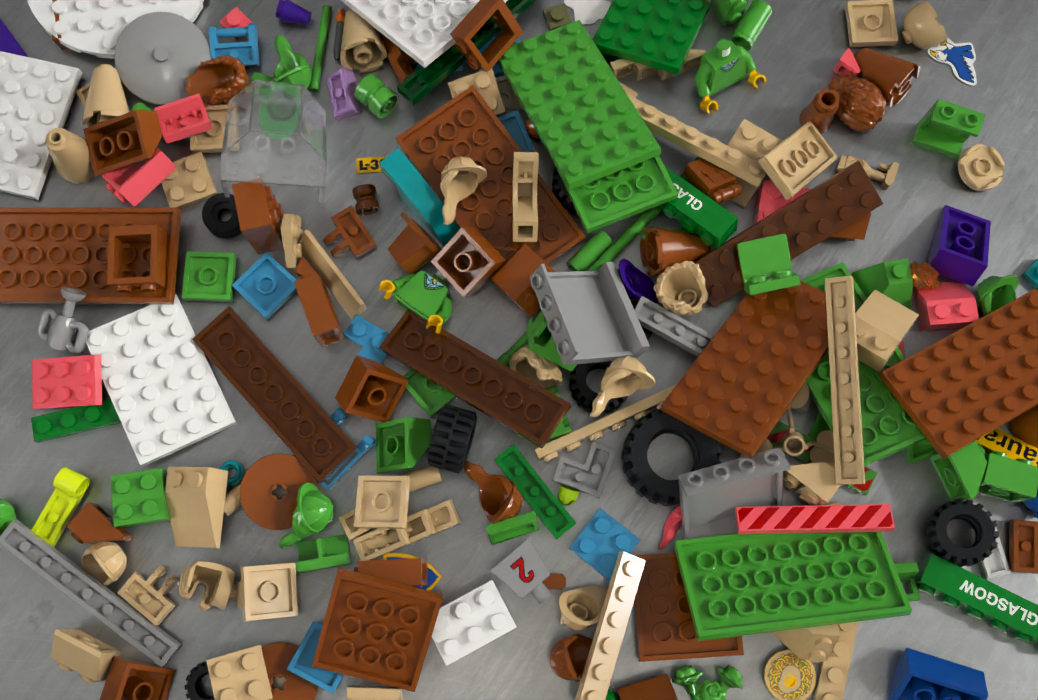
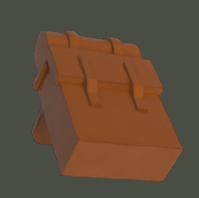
M703 158L690 162L685 167L683 175L688 181L719 205L725 202V200L734 199L742 194V187L738 183L735 184L737 178L732 173Z

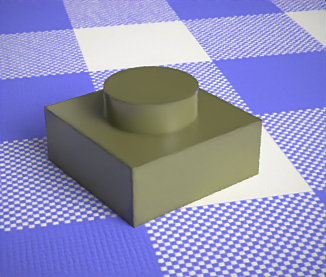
M565 3L543 9V16L549 31L572 23Z

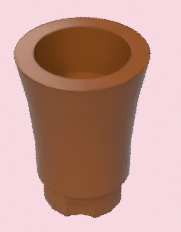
M825 88L817 93L811 103L800 114L801 126L811 121L820 134L828 131L834 114L839 107L840 96L838 92Z

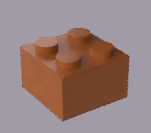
M474 226L462 227L431 263L463 297L474 295L506 260Z

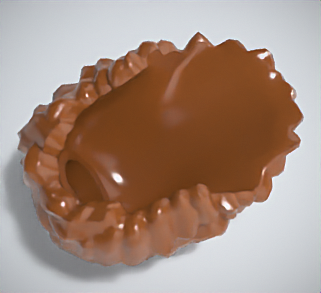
M222 55L221 57L217 56L215 59L211 58L201 62V65L195 69V73L186 77L187 82L185 86L188 96L200 94L205 107L208 104L227 105L230 102H236L246 93L249 76L245 70V65L238 58Z
M840 74L828 84V89L835 90L840 96L839 107L835 114L840 121H844L846 125H849L850 129L867 132L875 128V125L884 117L886 101L881 90L873 82L857 78V76L852 77Z

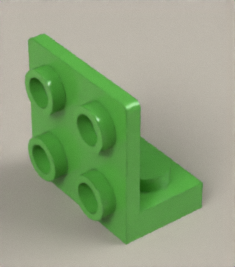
M782 233L737 243L736 246L746 293L754 295L801 285L799 275L792 270L786 234Z

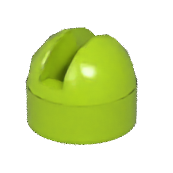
M560 485L558 499L564 505H572L576 502L580 491Z

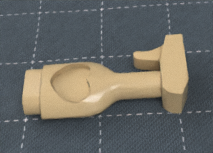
M841 155L836 171L840 172L856 161H860L868 177L882 182L881 187L887 190L895 180L900 163L893 162L889 165L880 163L878 168L886 172L883 173L872 169L863 159L851 155Z

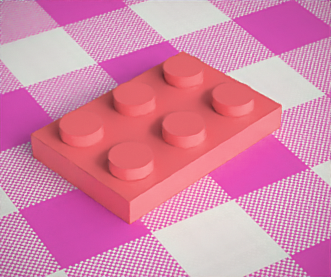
M101 355L32 360L33 409L102 405Z

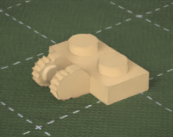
M283 214L281 224L287 268H296L298 258L302 257V244H298L303 235V229L301 228L302 219L294 214Z
M162 565L147 580L138 572H134L118 591V594L155 626H159L176 605L165 595L175 586L178 581L177 577L173 575L168 578L159 590L153 586L163 577L167 570Z

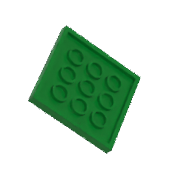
M613 0L592 40L600 52L679 75L710 10L711 2L705 0Z

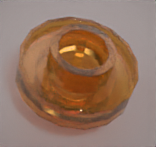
M915 260L910 264L913 285L919 290L923 287L926 290L932 287L936 291L942 285L936 279L940 274L926 261L922 265L918 264Z

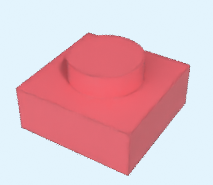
M237 7L219 21L223 28L248 27V24H252V21Z

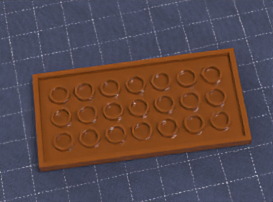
M474 85L395 138L398 145L443 204L445 197L440 188L442 182L441 173L452 158L460 156L469 157L477 165L486 169L487 177L478 183L474 193L457 203L454 221L460 229L466 226H474L506 261L524 243L547 264H550L585 239L583 232L538 173L537 242H513L514 152L523 151Z
M0 208V303L65 304L66 299L62 297L60 289L61 287H70L86 293L85 298L80 302H76V304H174L181 210L179 208ZM158 224L167 231L165 288H156L155 292H143L140 289L132 290V293L116 292V289L107 285L109 227ZM151 241L122 243L121 278L150 276Z
M800 281L801 285L754 295L747 293L662 403L661 411L752 459L829 351L826 292Z
M1036 288L882 371L879 375L883 383L943 460L1038 405V291Z

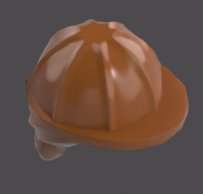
M466 461L464 464L465 473L468 478L479 485L480 505L487 514L488 521L494 524L517 516L522 507L523 499L516 488V484L502 475H489L480 465Z
M581 634L562 637V640L553 646L550 653V664L553 672L565 680L581 681L593 639Z

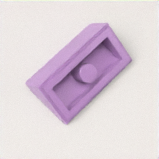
M343 67L326 76L334 118L340 119L361 114V103L354 96L357 88L354 72Z

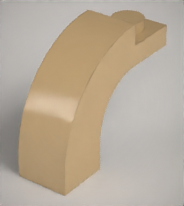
M514 152L512 173L513 242H537L538 152Z

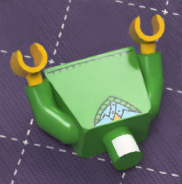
M722 39L717 42L715 48L704 53L702 56L700 67L694 77L699 97L703 99L700 102L701 111L710 114L709 107L711 110L717 111L718 103L709 97L747 77V73L750 74L748 82L752 86L758 88L756 85L758 78L761 82L766 83V77L755 70L757 66L749 52L742 46H736L732 41Z
M421 270L418 273H412L393 281L383 280L379 285L377 291L385 290V299H389L393 293L396 304L406 311L410 309L427 320V329L430 326H436L435 333H440L442 325L451 317L452 298L450 297V290L444 285L447 279L439 270L433 276Z

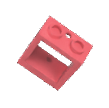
M156 147L152 158L103 174L102 177L108 182L105 187L123 204L128 201L135 207L177 167Z

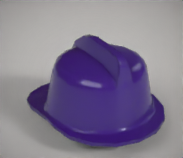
M620 260L617 271L629 299L641 298L643 296L657 303L658 299L653 289L655 284L652 279L636 268L629 260Z

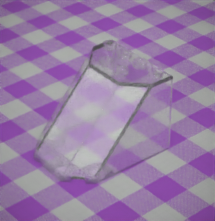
M253 80L228 101L221 153L220 177L225 197H230L231 182L318 187V203H323L326 188V109L303 84Z

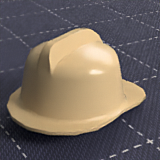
M590 585L563 592L558 601L561 611V625L566 624L571 629L582 631L598 623L608 590L600 586Z

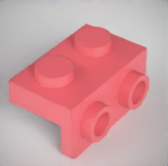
M200 94L154 108V111H157L166 144L213 129Z

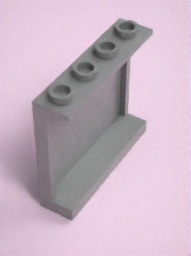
M605 262L598 271L547 272L545 265L540 264L530 276L531 286L535 291L539 306L544 314L563 365L608 362L627 356L637 359L650 347L614 262Z
M778 447L757 453L752 459L746 456L678 475L682 532L685 539L738 533L735 517L736 507L782 506L783 471L789 470L790 465L781 448Z

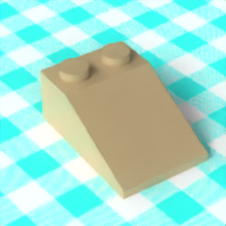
M744 119L727 146L739 150L742 154L754 160H759L783 141ZM735 176L737 178L735 184L741 185L742 194L728 200L745 209L758 187Z
M874 290L855 313L858 360L881 372L919 314Z
M168 467L165 497L175 546L220 548L228 471L211 467Z

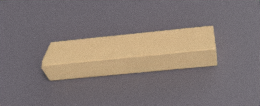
M305 230L299 244H302L303 256L318 273L350 318L354 319L356 314L361 315L366 311L365 303L309 230Z

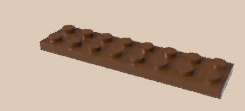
M856 161L726 241L719 248H715L695 260L694 264H699L702 275L705 277V287L708 292L707 300L710 305L715 307L744 289L737 243L784 233L787 236L790 259L792 260L883 205L884 203L860 161Z
M230 306L192 339L318 482L322 483L359 449Z
M408 309L379 347L381 351L542 449L571 408L570 403L441 328L440 333H435L436 326H430L427 329L428 321Z

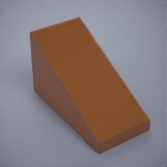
M302 256L296 267L295 274L298 277L308 273L316 274L315 270Z

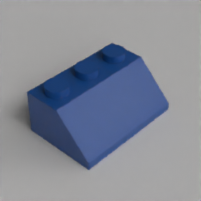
M906 648L896 664L888 700H986L988 698V691L984 672Z

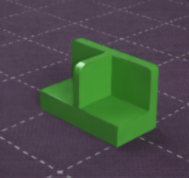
M346 534L325 538L317 537L314 540L297 543L299 561L295 562L296 573L352 565L349 541Z

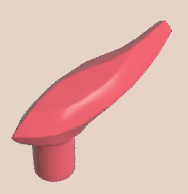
M680 505L673 509L665 522L663 537L658 547L661 550L672 541L681 526Z

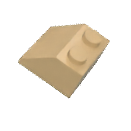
M838 624L772 632L775 637L800 659L810 660L815 663L828 660L840 637Z
M79 628L56 629L54 632L51 658L59 662L57 666L69 672L75 670L81 674L80 678L94 684L95 682L107 679L114 656H120L122 651Z

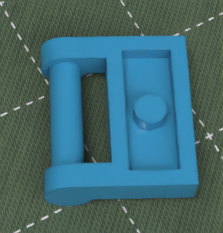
M248 24V27L222 29L209 27L211 58L215 59L217 56L230 55L238 58L245 67L260 66L258 29L256 24ZM249 36V42L219 43V38Z

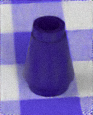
M290 0L279 1L276 9V18H279L281 22L309 25L312 12L307 11Z

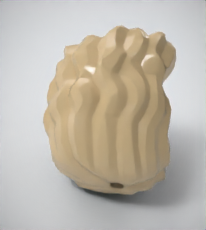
M683 261L682 263L667 266L665 272H662L656 279L657 284L653 288L656 298L663 308L676 315H695L701 311L702 305L708 299L705 277L702 275L699 264H694L692 261Z
M525 345L511 356L509 362L510 369L539 386L547 388L557 385L558 387L563 383L562 372L558 365L529 351V345Z

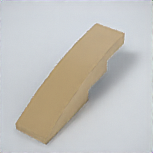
M690 49L680 73L699 67L702 56L706 53L705 50ZM626 59L610 62L609 65L617 79L633 73L636 81L658 73L662 81L676 75Z
M449 499L429 509H424L408 516L406 529L378 528L353 539L360 561H368L460 524L461 521L452 499Z

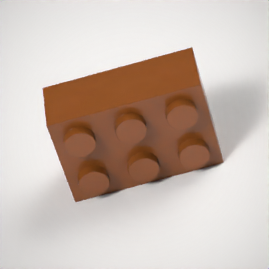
M262 178L232 184L240 230L258 255L284 249L281 234V218H283L284 213L281 204H278L276 195H273L271 187L266 186Z

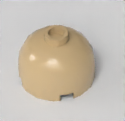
M927 1L918 3L908 11L903 21L905 31L901 33L907 44L913 43L915 47L920 49H930L947 40L943 24L939 25L936 19L939 16Z

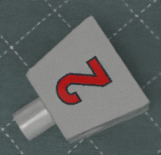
M529 538L491 570L496 577L522 599L531 592L541 604L552 595L543 584V581L550 574Z

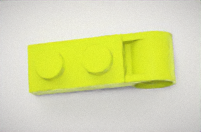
M67 467L62 468L53 482L55 490L33 526L32 531L55 547L89 486L90 479Z

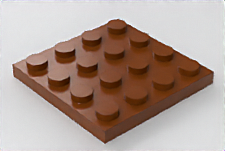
M676 553L634 555L646 560L634 600L639 662L744 655L742 636L704 641L697 640Z
M338 568L312 667L415 692L443 600V594Z

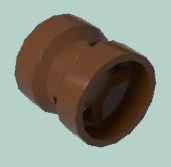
M363 184L353 188L352 193L353 198L357 201L355 209L358 215H372L380 210L379 203L375 200L377 192L374 185Z

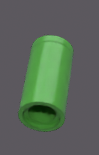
M753 0L731 36L730 41L736 46L740 45L749 51L772 14L771 6L765 1Z

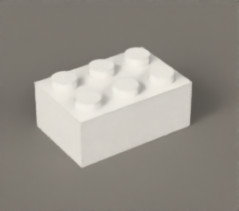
M491 580L441 607L432 638L446 666L517 628L494 581Z

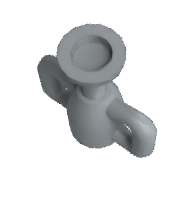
M61 287V295L66 299L63 312L59 314L53 309L44 310L37 328L38 335L42 339L47 340L46 345L53 349L71 351L75 354L81 353L85 348L89 331L84 323L75 321L73 312L76 302L83 300L86 293L70 287ZM51 317H52L54 321H53V323H52V325H51V327H50L49 333H48V328H49L50 320H51ZM76 329H78V334L74 345L73 342L76 335Z

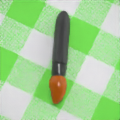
M343 8L338 11L336 16L337 25L333 50L336 61L340 60L345 10Z

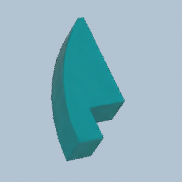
M397 148L379 162L381 170L397 187L400 199L444 247L460 228L455 221L449 225L443 224L444 218L441 211L444 204L412 163Z

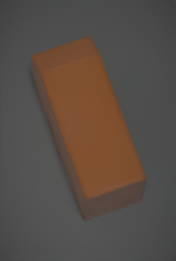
M549 573L550 576L543 581L547 589H563L566 586V577L563 574Z

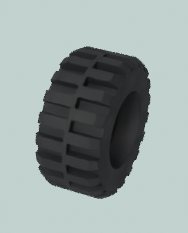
M655 409L646 416H642L625 438L621 459H623L622 468L624 474H627L628 483L631 487L634 486L636 488V493L641 497L645 496L649 499V502L654 504L679 506V480H666L658 476L648 463L647 452L651 442L662 434H674L683 438L691 447L694 455V464L690 472L721 464V461H719V456L722 454L721 446H717V440L667 413Z

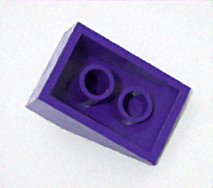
M945 205L928 254L927 270L954 279L957 282L974 286L988 267L991 221Z

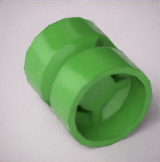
M375 74L366 76L358 84L354 93L355 98L364 106H368L369 110L380 119L391 113L399 100V95L390 87L385 88L384 82Z

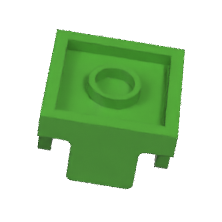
M541 311L536 319L532 317L527 323L529 351L572 372L577 364L563 365L543 312Z

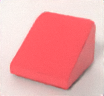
M848 48L833 71L838 75L854 77L861 70L852 51Z

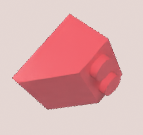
M953 281L913 285L916 313L919 314L917 319L920 332L962 329L979 319L976 299L964 283Z

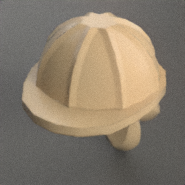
M460 156L452 158L441 173L442 182L440 188L445 197L441 211L444 225H449L454 221L457 203L474 193L478 183L487 177L486 169L477 165L469 157Z
M627 356L615 359L605 371V376L601 381V390L592 403V412L589 415L591 417L599 416L612 398L626 397L636 390L652 388L655 385V378L646 371L645 366L636 358Z
M107 541L90 545L81 557V568L104 586L116 582L123 574L127 564L126 555L121 547L116 543Z

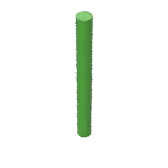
M323 5L309 86V90L312 92H318L332 11V7L329 5Z

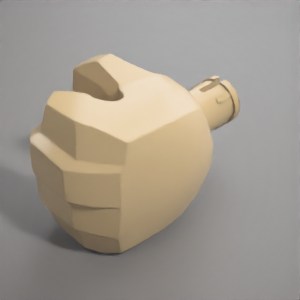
M195 560L181 572L178 593L181 598L189 600L196 587L202 585L205 587V593L199 609L205 612L211 606L224 610L227 602L230 600L237 601V587L234 581L235 572L217 562Z

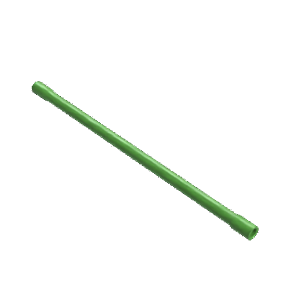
M698 156L694 161L702 158ZM682 173V174L680 175V177L683 178V179H684L685 181H687L688 183H690V182L688 181V179H687V178L683 175V173ZM656 206L646 210L587 271H598L605 262H612L661 213L662 208ZM527 331L497 359L498 362L510 368L511 356L525 345H528Z

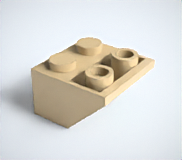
M826 462L791 465L789 470L783 471V488L788 491L793 490L799 495L798 499L805 505L828 503L841 486L836 484L835 469Z

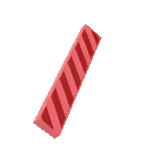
M890 504L752 506L735 508L738 534L892 532L895 529Z

